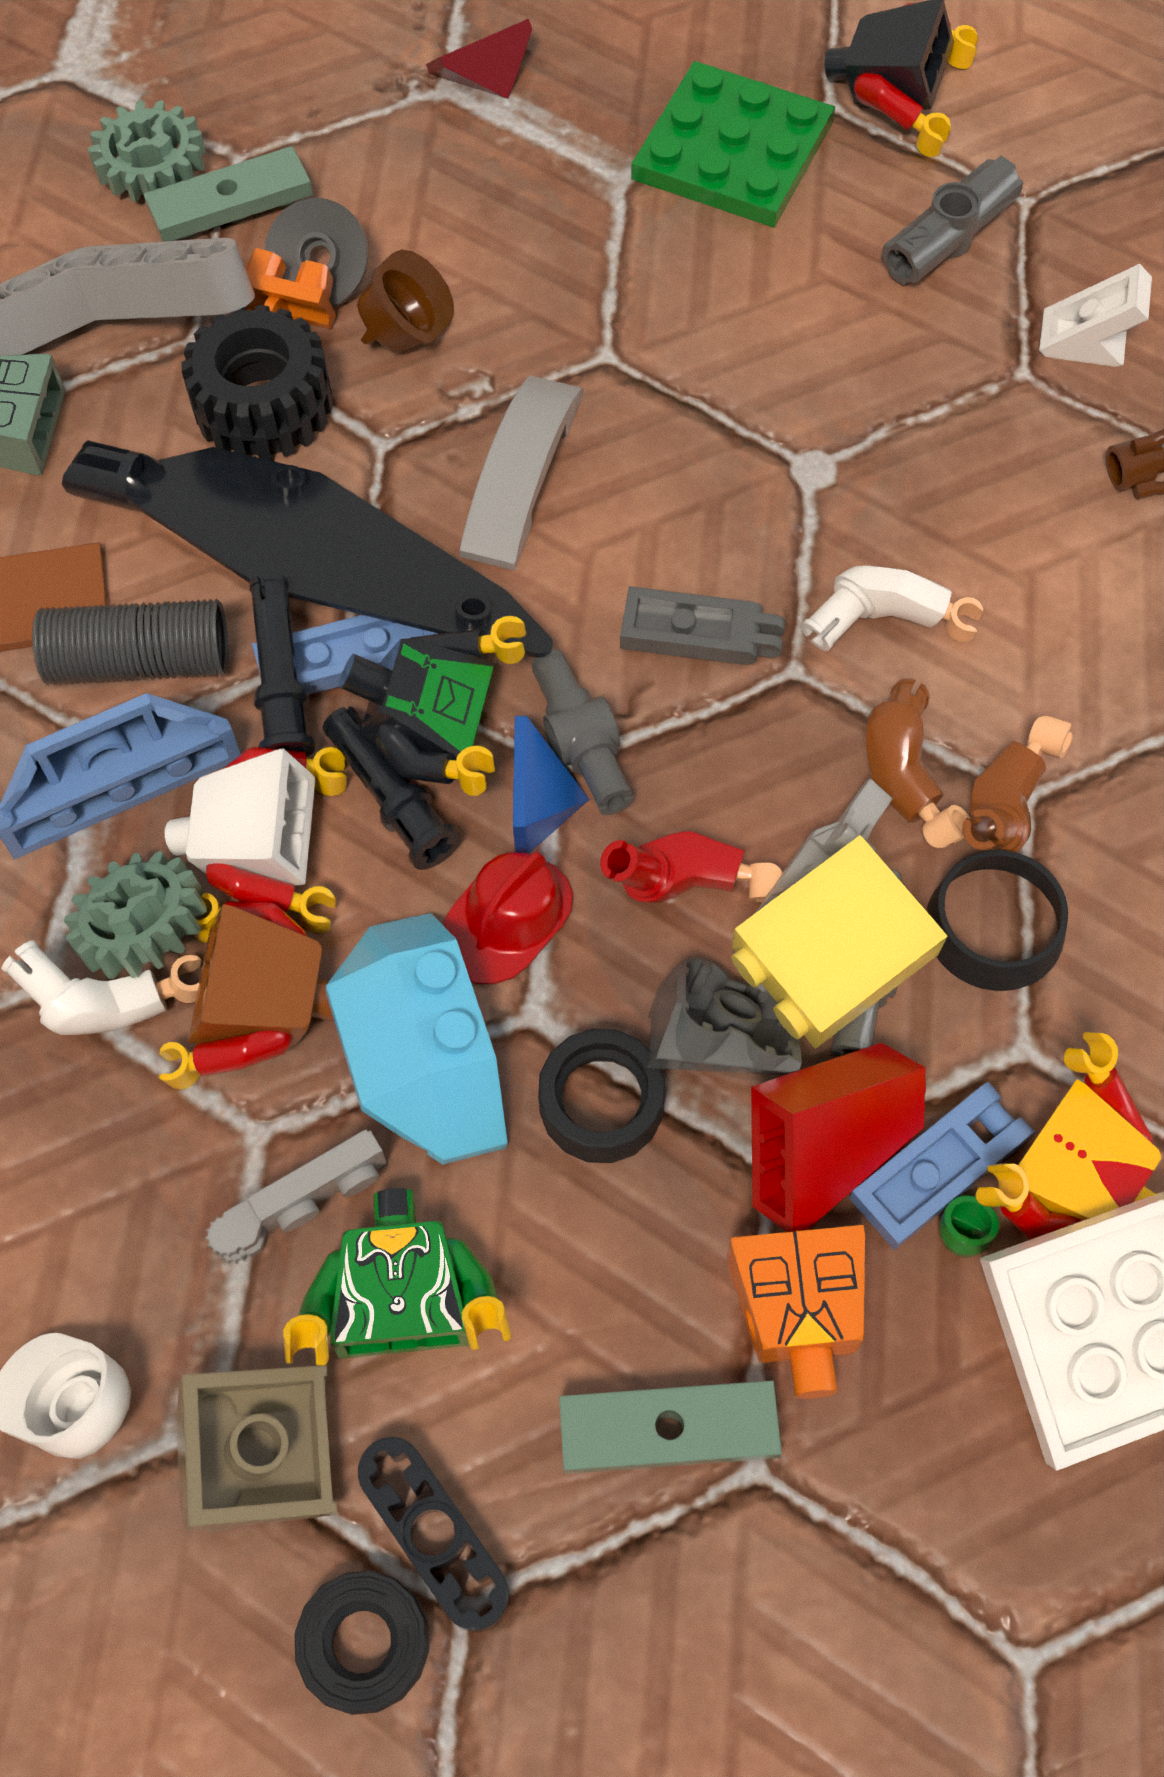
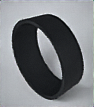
M991 850L965 858L952 868L935 889L926 909L927 913L947 935L938 956H936L937 959L955 977L978 988L992 991H1009L1029 986L1043 978L1054 967L1063 950L1068 924V905L1064 891L1049 870L1032 858L1020 853ZM978 870H1001L1016 874L1034 884L1049 900L1057 917L1058 933L1046 949L1025 960L1006 962L983 957L967 948L956 937L948 923L945 912V896L949 884L964 874Z

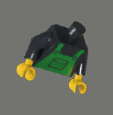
M505 616L498 619L492 625L491 635H486L483 629L400 639L382 659L380 665L354 653L351 655L342 672L339 688L369 700L361 732L364 737L376 744L378 750L400 776L406 779L449 785L457 779L459 780L460 788L470 796H478L486 790L485 776L482 773L473 771L494 772L493 755L488 749L482 746H473L494 667V662L487 660L489 653H495L498 659L506 664L518 663L525 655L523 643H505L504 640L512 637H524L526 635L524 622L518 617Z

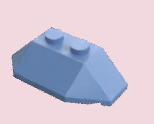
M145 693L29 743L24 748L0 803V838L15 860L219 770L241 755L233 730L225 718Z

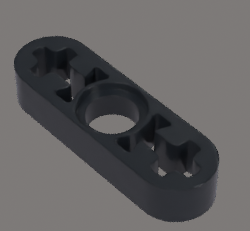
M386 1437L372 1443L364 1451L359 1461L358 1480L360 1486L450 1620L465 1631L480 1633L497 1626L506 1615L510 1603L509 1586L501 1570L411 1443L397 1437ZM388 1455L396 1463L403 1461L405 1458L411 1462V1465L404 1470L403 1474L417 1497L427 1485L434 1492L433 1496L412 1504L399 1522L392 1516V1511L405 1507V1504L389 1484L377 1489L373 1483L381 1476V1470L377 1463ZM438 1512L452 1520L455 1529L454 1539L450 1547L443 1553L433 1556L425 1555L418 1551L414 1545L413 1529L422 1516ZM467 1546H471L477 1554L475 1558L463 1562L470 1575L479 1584L490 1578L496 1586L488 1595L489 1602L493 1608L483 1616H480L473 1608L466 1610L464 1613L458 1610L456 1604L462 1600L464 1593L451 1572H449L442 1584H439L433 1576L435 1571L454 1564Z

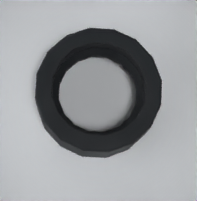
M592 1028L569 1036L550 1052L539 1075V1112L547 1134L565 1153L589 1163H614L634 1156L654 1138L663 1119L665 1078L661 1069L646 1068L650 1057V1050L639 1039L617 1029ZM594 1061L613 1062L627 1068L636 1077L641 1089V1104L635 1117L624 1127L610 1132L589 1131L578 1126L567 1115L562 1102L563 1087L569 1075L578 1067Z

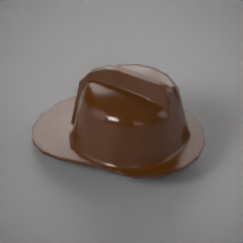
M403 249L392 253L373 271L371 280L361 292L357 302L359 315L367 328L361 338L363 344L377 340L388 350L396 353L407 351L421 343L428 344L433 342L450 324L454 315L453 299L450 290L439 271L427 259L413 251Z

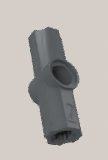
M1003 156L995 160L987 159L961 182L946 183L938 187L933 194L931 206L883 246L881 259L886 264L889 275L903 286L908 282L917 283L944 259L959 257L965 254L971 247L974 234L1020 196L1023 181L1016 172L1015 164Z

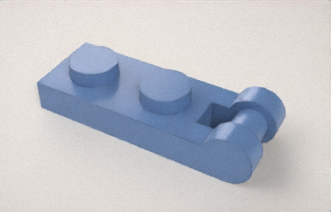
M989 1082L978 1088L852 1191L849 1197L850 1201L894 1251L944 1211L953 1199L962 1196L989 1173L987 1170L988 1165L1000 1164L1005 1159H1008L1036 1133L1022 1117L1015 1120L999 1103L1003 1097ZM980 1121L994 1138L985 1144L970 1128L972 1124Z

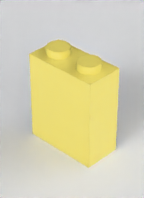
M859 835L734 929L732 949L736 953L731 956V959L738 972L752 987L756 988L762 984L778 1003L773 1007V1010L787 1032L797 1040L805 1036L816 1049L938 956L947 935L864 838Z

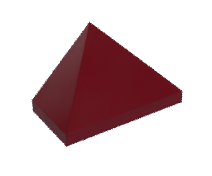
M526 19L443 55L426 64L430 75L508 99L532 32L529 19Z

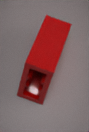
M881 1042L751 1086L752 1207L786 1232L804 1231L813 1226L924 1128L926 1067Z

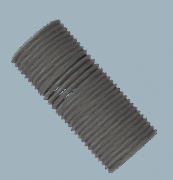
M217 598L214 601L209 599L208 602L205 599L202 602L199 599L196 602L191 600L190 603L187 600L184 603L181 600L178 603L175 601L172 603L164 601L162 605L157 601L155 605L152 602L148 605L143 602L141 605L137 603L128 605L125 603L118 606L115 604L112 606L101 604L99 607L97 605L94 607L91 605L79 607L77 605L75 608L73 606L70 608L66 606L61 608L59 606L57 609L54 606L51 609L48 607L43 609L41 607L35 613L33 620L32 645L34 661L41 681L48 686L50 684L55 685L56 683L60 685L65 683L67 685L74 682L85 684L92 681L95 683L107 681L109 683L110 680L113 682L125 680L127 682L128 679L140 681L141 678L144 680L148 678L154 680L156 677L161 680L163 677L169 679L170 676L174 679L176 677L181 679L184 676L187 679L188 676L191 678L197 676L199 678L202 675L205 678L206 675L209 677L215 675L217 677L220 674L223 677L227 672L229 660L227 622L223 605Z

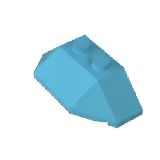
M432 913L370 926L328 982L325 989L361 1111L403 1139L426 1150L427 1155L442 1165L505 1149L508 1141L496 1055L456 938Z

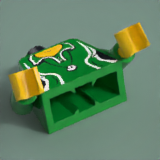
M405 1188L385 1189L373 1194L375 1227L350 1229L344 1232L341 1249H337L327 1255L303 1298L298 1316L288 1321L283 1329L286 1363L292 1364L293 1356L298 1350L310 1347L315 1349L317 1366L326 1365L329 1361V1334L331 1346L339 1359L470 1346L471 1350H478L477 1337L487 1329L501 1331L504 1342L511 1339L505 1307L498 1300L492 1276L465 1241L446 1237L442 1222L416 1223L414 1192Z

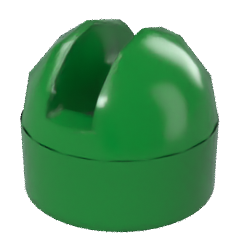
M960 1196L953 1199L947 1205L939 1223V1236L945 1248L953 1254L965 1258L977 1256L986 1251L999 1230V1220L994 1209L979 1204L974 1196Z

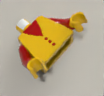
M1083 1033V1039L1090 1048V1055L1083 1049L1068 1048L1063 1057L1065 1065L1072 1071L1087 1073L1084 1080L1085 1084L1076 1079L1019 1165L1013 1163L987 1166L988 1172L996 1176L999 1189L995 1187H979L977 1189L976 1200L979 1204L986 1207L1001 1206L1003 1215L1029 1240L1156 1194L1144 1185L1157 1167L1162 1155L1159 1149L1153 1145V1137L1117 1069L1114 1067L1118 1059V1047L1115 1041L1107 1034Z

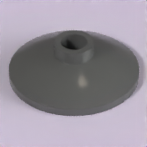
M324 198L303 199L284 209L271 225L265 242L264 250L274 252L282 257L286 265L282 279L294 282L301 263L306 260L316 262L318 252L327 248L330 252V260L326 266L333 277L329 301L333 308L346 302L358 290L365 277L369 261L368 241L358 219L344 206Z

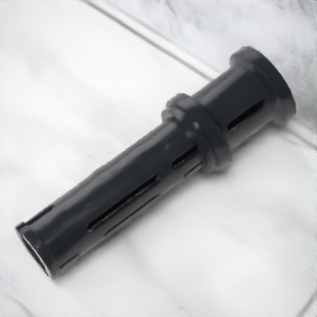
M264 574L265 588L261 586V579L258 576L249 581L261 685L257 687L253 696L254 706L257 710L261 711L264 740L259 743V747L305 752L306 757H308L315 751V741L312 736L307 734L304 707L310 701L309 691L302 682L298 681L288 597L289 584L287 578L282 575Z
M349 706L348 709L341 707L335 710L324 721L322 726L323 732L334 746L342 752L346 762L376 799V802L381 807L379 812L383 826L388 831L396 832L410 850L408 854L409 861L416 869L426 870L445 861L458 847L461 840L460 833L453 825L444 824L431 807L432 796L428 791L417 784H411L409 780L400 776L378 750L376 744L364 737L361 732L363 720L354 707Z

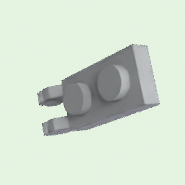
M365 1129L247 1197L245 1201L224 1212L222 1218L216 1217L214 1222H210V1228L206 1229L208 1236L205 1238L209 1241L208 1247L213 1248V1252L220 1255L219 1258L222 1261L226 1260L228 1264L230 1262L238 1264V1261L241 1260L245 1262V1257H253L263 1251L267 1235L272 1230L280 1226L284 1233L293 1231L315 1218L320 1212L316 1205L341 1191L343 1197L347 1198L371 1186L380 1177L376 1170L387 1165L383 1151L371 1130L367 1132Z

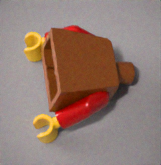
M209 893L201 895L202 900L207 906V912L203 913V915L207 917L196 920L201 930L199 934L193 935L197 940L207 943L188 1037V1042L197 1043V1045L190 1052L177 1042H168L159 1051V1055L167 1061H175L182 1058L181 1066L177 1071L170 1074L163 1073L158 1076L159 1079L172 1088L186 1089L196 1083L200 1075L210 1076L242 1070L285 1054L288 1048L295 1047L307 1032L311 1017L334 1022L325 992L329 981L318 978L322 945L318 941L307 937L306 931L277 904L273 902L227 901L221 907L213 895Z

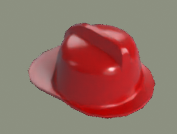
M537 851L532 855L519 852L505 853L496 856L484 864L475 880L453 904L442 922V925L457 940L470 981L474 984L495 985L515 978L526 969L568 919L572 910L573 893L567 877L554 864L547 862L545 857Z

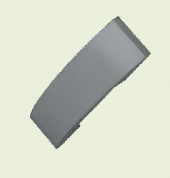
M531 375L521 385L501 421L482 469L459 552L461 558L515 571L532 528V509L560 437H567L583 396V388Z

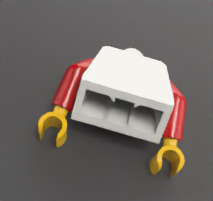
M262 747L248 748L223 769L200 777L194 784L190 816L172 819L166 824L165 840L168 849L173 855H186L190 863L206 874L208 882L212 887L240 902H273L285 913L288 910L300 913L301 923L308 931L313 933L328 931L331 928V921L323 916L312 915L308 908L315 904H323L327 907L335 908L336 899L333 893L323 886H315L301 894L294 892V887L303 885L306 881L314 788L327 796L339 795L345 791L347 776L344 773L337 772L345 770L344 755L340 750L333 747L321 749L316 753L314 759L306 758L305 752Z

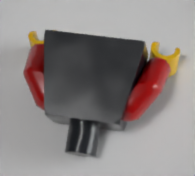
M944 0L908 3L901 7L868 14L860 19L849 47L832 48L826 51L824 61L826 77L829 81L848 80L854 103L860 108H873L884 113L906 130L912 126L919 131L916 140L917 149L925 156L936 157L940 153L943 142L947 141L951 131V123L945 114L931 113L925 116L921 111L932 108L947 61L958 69L970 68L977 53V32L969 25H961L955 31L952 30Z

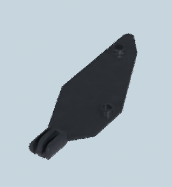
M87 440L63 474L62 486L67 493L129 510H140L245 581L249 582L258 576L261 579V586L265 588L264 574L282 575L288 580V597L438 634L483 629L486 635H491L492 625L498 619L505 616H514L524 622L526 635L521 638H508L504 640L505 643L522 642L525 655L537 658L545 657L552 652V638L505 589L320 472L216 447L156 460L144 453Z

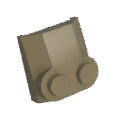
M327 1365L185 1374L181 1376L178 1385L177 1444L179 1495L185 1531L202 1529L209 1532H220L234 1526L332 1516L337 1513V1503L334 1502L332 1494L325 1399Z

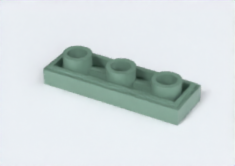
M290 146L143 193L162 242L186 239L195 233L226 223H235L245 217L275 207L288 206L294 201L312 196L313 192L311 181L294 147Z
M774 1381L559 1396L564 1474L776 1459L782 1455ZM664 1418L675 1419L682 1427V1434L673 1440L664 1439L657 1433L656 1424Z

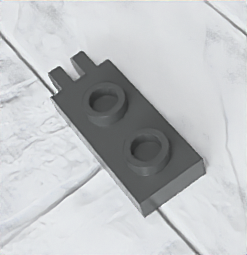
M629 586L620 633V649L750 665L756 662L757 656L775 658L781 655L783 640L780 637L784 634L786 621L779 615L763 613V607L756 602Z

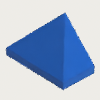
M515 716L513 780L515 852L529 854L587 803L589 798L527 716Z

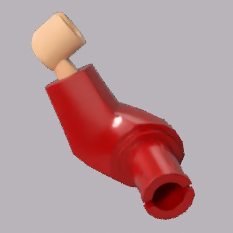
M692 831L673 833L640 845L638 848L631 843L627 844L624 840H617L606 846L600 859L601 871L605 877L610 880L614 879L613 881L622 882L627 894L636 901L652 904L677 897L694 887L733 892L737 881H749L748 900L761 904L782 875L781 869L772 863H754L750 866L743 864L744 850Z

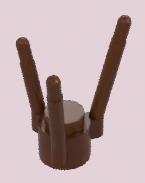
M1164 429L1145 437L1108 447L1106 452L1107 472L1110 481L1118 491L1132 488L1136 499L1155 494H1164V481L1155 480L1158 474L1164 473V449L1162 447V444H1164Z

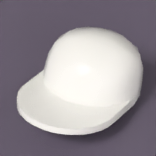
M48 1333L38 1336L17 1350L0 1371V1430L10 1436L35 1445L54 1456L81 1459L95 1453L109 1442L122 1425L130 1406L132 1391L124 1369L92 1343L60 1333Z

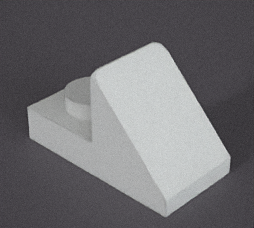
M1138 264L1045 308L1039 351L1045 357L1113 367L1122 366L1124 364L1127 330L1148 320L1152 276L1141 264Z

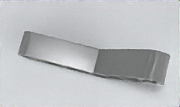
M231 238L82 247L0 283V356L25 354L95 320L228 314L240 310L251 303L255 298V293L236 242Z

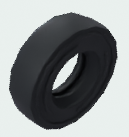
M372 1570L347 1572L323 1584L303 1607L294 1633L295 1663L305 1687L325 1706L350 1715L379 1713L401 1701L420 1679L429 1653L428 1622L418 1599L396 1578ZM369 1611L378 1614L386 1622L390 1631L391 1646L386 1659L379 1667L368 1673L356 1674L347 1671L338 1662L334 1653L333 1639L337 1627L346 1617L355 1612Z

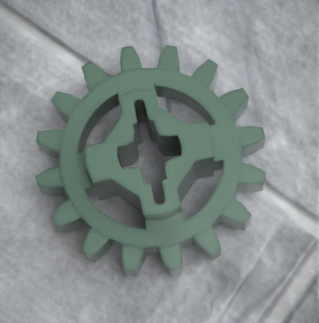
M142 100L137 101L135 110L130 112L124 107L119 106L116 108L118 117L115 120L102 117L100 123L103 131H91L90 133L93 146L88 147V152L94 171H96L99 183L101 185L109 184L114 196H118L125 190H128L131 201L136 202L142 193L193 178V170L204 169L202 155L206 154L202 133L198 130L194 116L185 118L183 108L179 105L169 112L166 111L164 101L158 100L153 108H146Z
M157 851L150 858L149 862H145L138 852L133 853L129 865L120 867L115 861L108 864L109 875L101 879L96 876H90L87 882L92 888L88 894L74 895L71 901L78 911L64 918V922L71 930L65 936L71 947L91 972L101 968L109 979H114L123 967H125L132 978L139 977L145 963L151 962L158 970L164 967L163 955L169 950L182 954L186 948L181 938L184 934H199L201 927L194 917L207 912V906L201 898V895L205 892L192 870H188L181 858L176 857L168 861L162 851Z

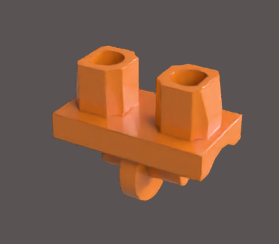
M255 248L245 267L255 293V298L245 306V309L247 311L255 310L257 305L269 306L271 312H276L282 308L291 311L293 320L302 317L310 325L331 330L336 313L329 301L333 277L325 264L306 260L301 263L295 282L282 279L286 269L282 257L274 252Z

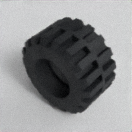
M257 305L255 310L245 311V307L226 317L220 314L211 318L212 325L210 327L201 326L194 333L196 342L187 343L184 350L186 360L181 362L184 383L195 420L207 442L214 441L216 448L229 451L234 450V452L250 456L258 455L259 458L272 460V454L282 452L284 457L294 454V447L298 444L306 447L315 440L313 431H323L327 425L326 414H331L333 405L324 350L322 349L321 340L317 332H311L309 323L302 317L293 320L291 311L280 308L276 312H271L269 306ZM270 380L261 385L246 386L254 382Z

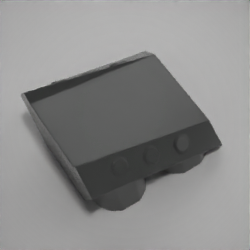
M690 957L685 959L682 966L677 964L657 989L648 1018H651L650 1057L646 1068L787 1075L800 1070L802 1064L800 1039L797 1040L791 1036L780 1023L773 1010V1007L778 1003L768 991L762 992L757 987H752L748 982L743 983L732 980L716 964L701 958Z

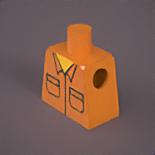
M864 1225L731 1237L727 1252L728 1267L758 1361L768 1363L790 1360L795 1398L815 1399L837 1394L838 1388L833 1356L856 1353L864 1336Z

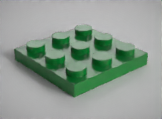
M693 61L632 161L631 180L775 228L833 124L835 106L714 66Z

